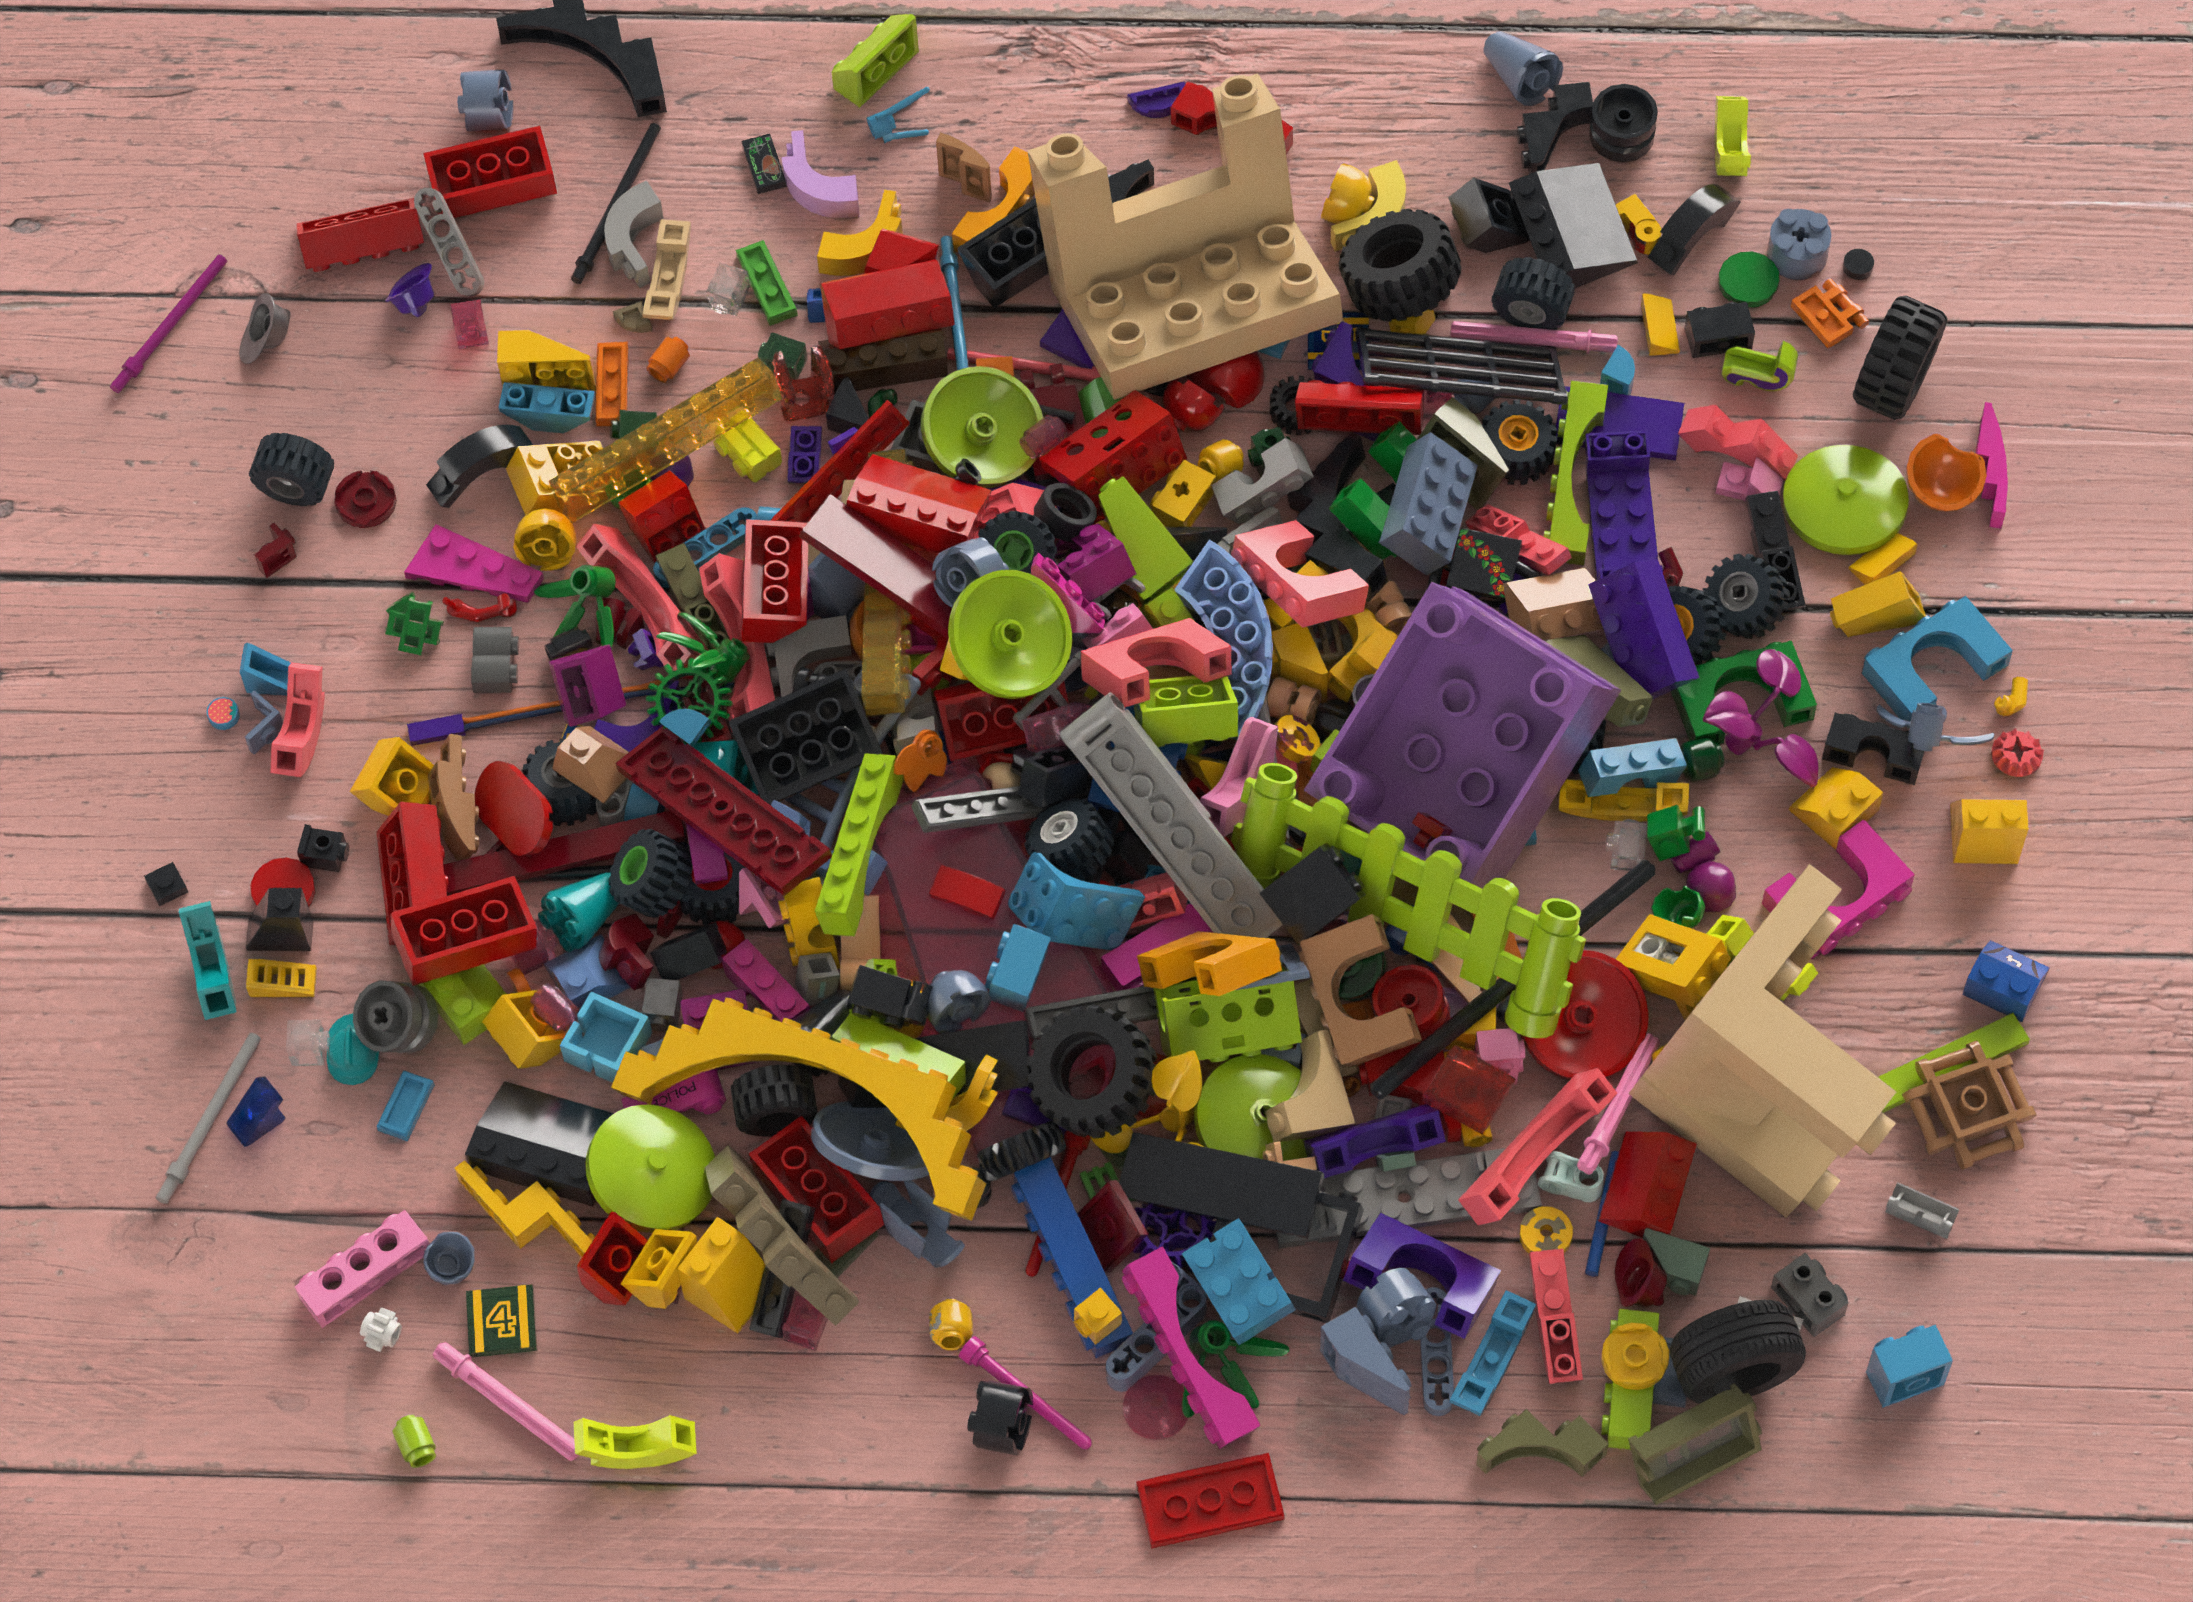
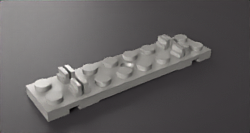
M1506 1148L1416 1161V1166L1385 1172L1379 1167L1347 1171L1324 1178L1322 1187L1326 1189L1325 1193L1338 1196L1339 1192L1358 1198L1357 1202L1361 1203L1364 1212L1356 1237L1367 1234L1380 1212L1412 1228L1473 1220L1458 1199ZM1535 1171L1518 1194L1520 1199L1508 1212H1515V1214L1525 1213L1542 1206ZM1401 1193H1407L1411 1199L1403 1203L1398 1199V1196ZM1317 1204L1308 1239L1276 1232L1278 1248L1305 1245V1242L1311 1241L1322 1243L1339 1240L1347 1212Z

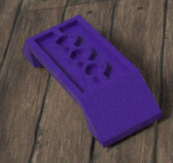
M1648 431L1586 433V484L1596 580L1633 562L1658 559L1649 477L1651 457Z

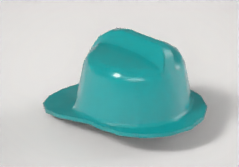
M352 1013L336 1020L329 1030L327 1066L330 1074L338 1082L346 1085L361 1084L371 1078L376 1071L379 1051L371 1050L360 1041L355 1032Z

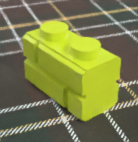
M739 409L729 419H725L715 426V441L713 443L716 450L721 456L725 457L728 455L733 460L732 465L741 477L747 475L752 482L756 483L766 476L767 472H771L781 465V449L743 409Z

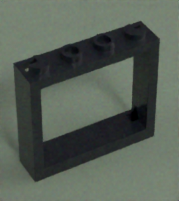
M1321 1187L1318 1205L1347 1212L1320 1302L1293 1294H1286L1296 1309L1292 1314L1328 1323L1333 1314L1364 1209L1361 1203L1357 1202V1197L1339 1192L1338 1196L1325 1193V1188ZM1217 1219L1213 1234L1228 1225L1229 1222ZM1213 1234L1210 1243L1216 1240Z

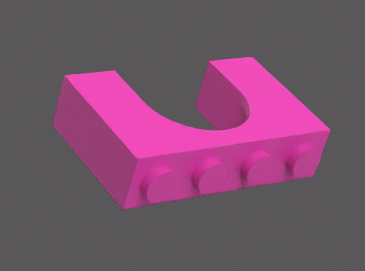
M1862 820L1839 837L1836 852L1861 879L1864 886V894L1857 901L1849 905L1829 906L1827 908L1842 921L1811 959L1820 953L1826 955L1837 946V941L1846 935L1847 937L1855 935L1862 928V923L1869 918L1877 919L1886 911L1890 903L1895 900L1897 902L1902 901L1912 891L1911 887L1915 874L1865 820ZM1789 872L1764 890L1762 905L1771 913L1797 879Z

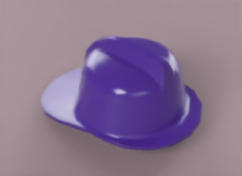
M430 263L421 264L403 275L394 284L385 302L390 301L402 314L412 313L415 317H420L427 310V303L434 297V291L429 279L432 265Z

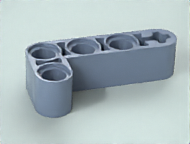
M1172 1262L1179 1275L1176 1305L1180 1329L1183 1337H1185L1205 1317L1207 1296L1204 1289L1194 1279ZM1194 1299L1200 1304L1197 1307L1189 1308L1183 1303ZM1144 1322L1107 1359L1106 1379L1108 1385L1113 1390L1119 1392L1128 1391L1166 1355L1159 1350L1154 1337L1157 1334L1151 1323L1146 1324ZM1146 1344L1150 1345L1153 1349L1149 1353H1140L1137 1351V1347Z

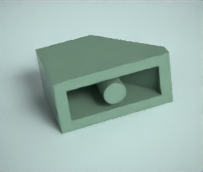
M1646 1228L1643 1240L1649 1244L1654 1261L1667 1275L1666 1287H1669L1671 1291L1679 1295L1691 1294L1696 1296L1708 1261L1710 1248Z

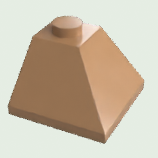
M591 726L576 727L558 746L552 769L605 804L627 779L618 772L615 763L629 752Z

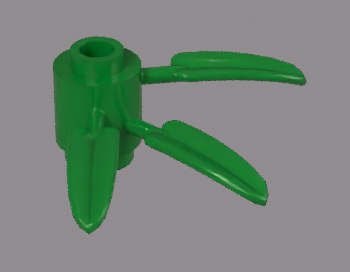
M582 565L572 572L570 579L548 583L535 589L534 593L544 598L581 595L577 602L572 603L553 637L576 627L585 613V608L582 604L586 597H595L598 605L596 617L601 645L610 644L612 650L614 642L613 619L610 607H604L602 598L609 597L615 589V575L609 568Z
M679 612L678 616L696 627L716 649L707 651L702 643L676 633L661 632L656 636V638L677 643L700 653L701 655L692 661L691 669L700 670L707 668V673L711 668L716 667L719 671L714 679L716 680L721 676L727 679L726 683L722 686L732 682L750 658L747 652L748 648L743 642L732 638V640L724 639L719 644L717 634L701 620L688 613Z
M1216 1320L1198 1325L1192 1330L1189 1337L1192 1351L1199 1356L1198 1363L1203 1367L1205 1358L1218 1355L1224 1364L1220 1369L1221 1374L1233 1391L1246 1397L1251 1408H1258L1259 1400L1237 1363L1233 1360L1229 1361L1224 1351L1228 1346H1235L1236 1352L1239 1354L1265 1357L1284 1356L1290 1351L1289 1347L1283 1343L1252 1337L1238 1345L1235 1340L1231 1339L1227 1326ZM1184 1386L1182 1412L1185 1417L1191 1418L1194 1412L1188 1403L1187 1396L1189 1393Z

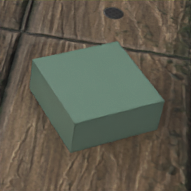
M1396 1151L1375 1156L1377 1167L1384 1172L1416 1166L1413 1151Z

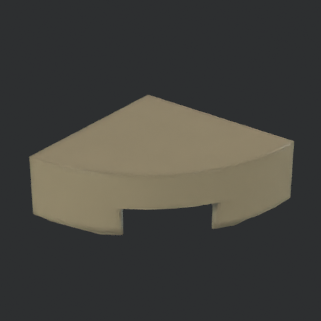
M641 301L613 311L614 319L624 329L637 333L652 331L649 318H643L644 307Z

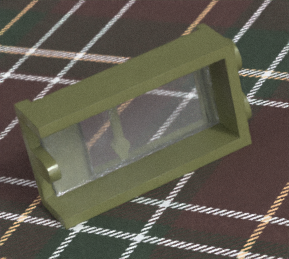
M1734 1383L1730 1385V1390L1727 1389L1652 1428V1431L1643 1433L1644 1435L1639 1438L1636 1435L1628 1438L1639 1485L1655 1505L1670 1499L1762 1450L1759 1439L1762 1430L1754 1416L1757 1407L1749 1393L1743 1394Z

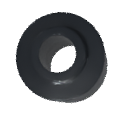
M576 626L551 638L550 643L544 645L549 660L552 661L590 650L589 648L593 646V642L586 629L580 631Z

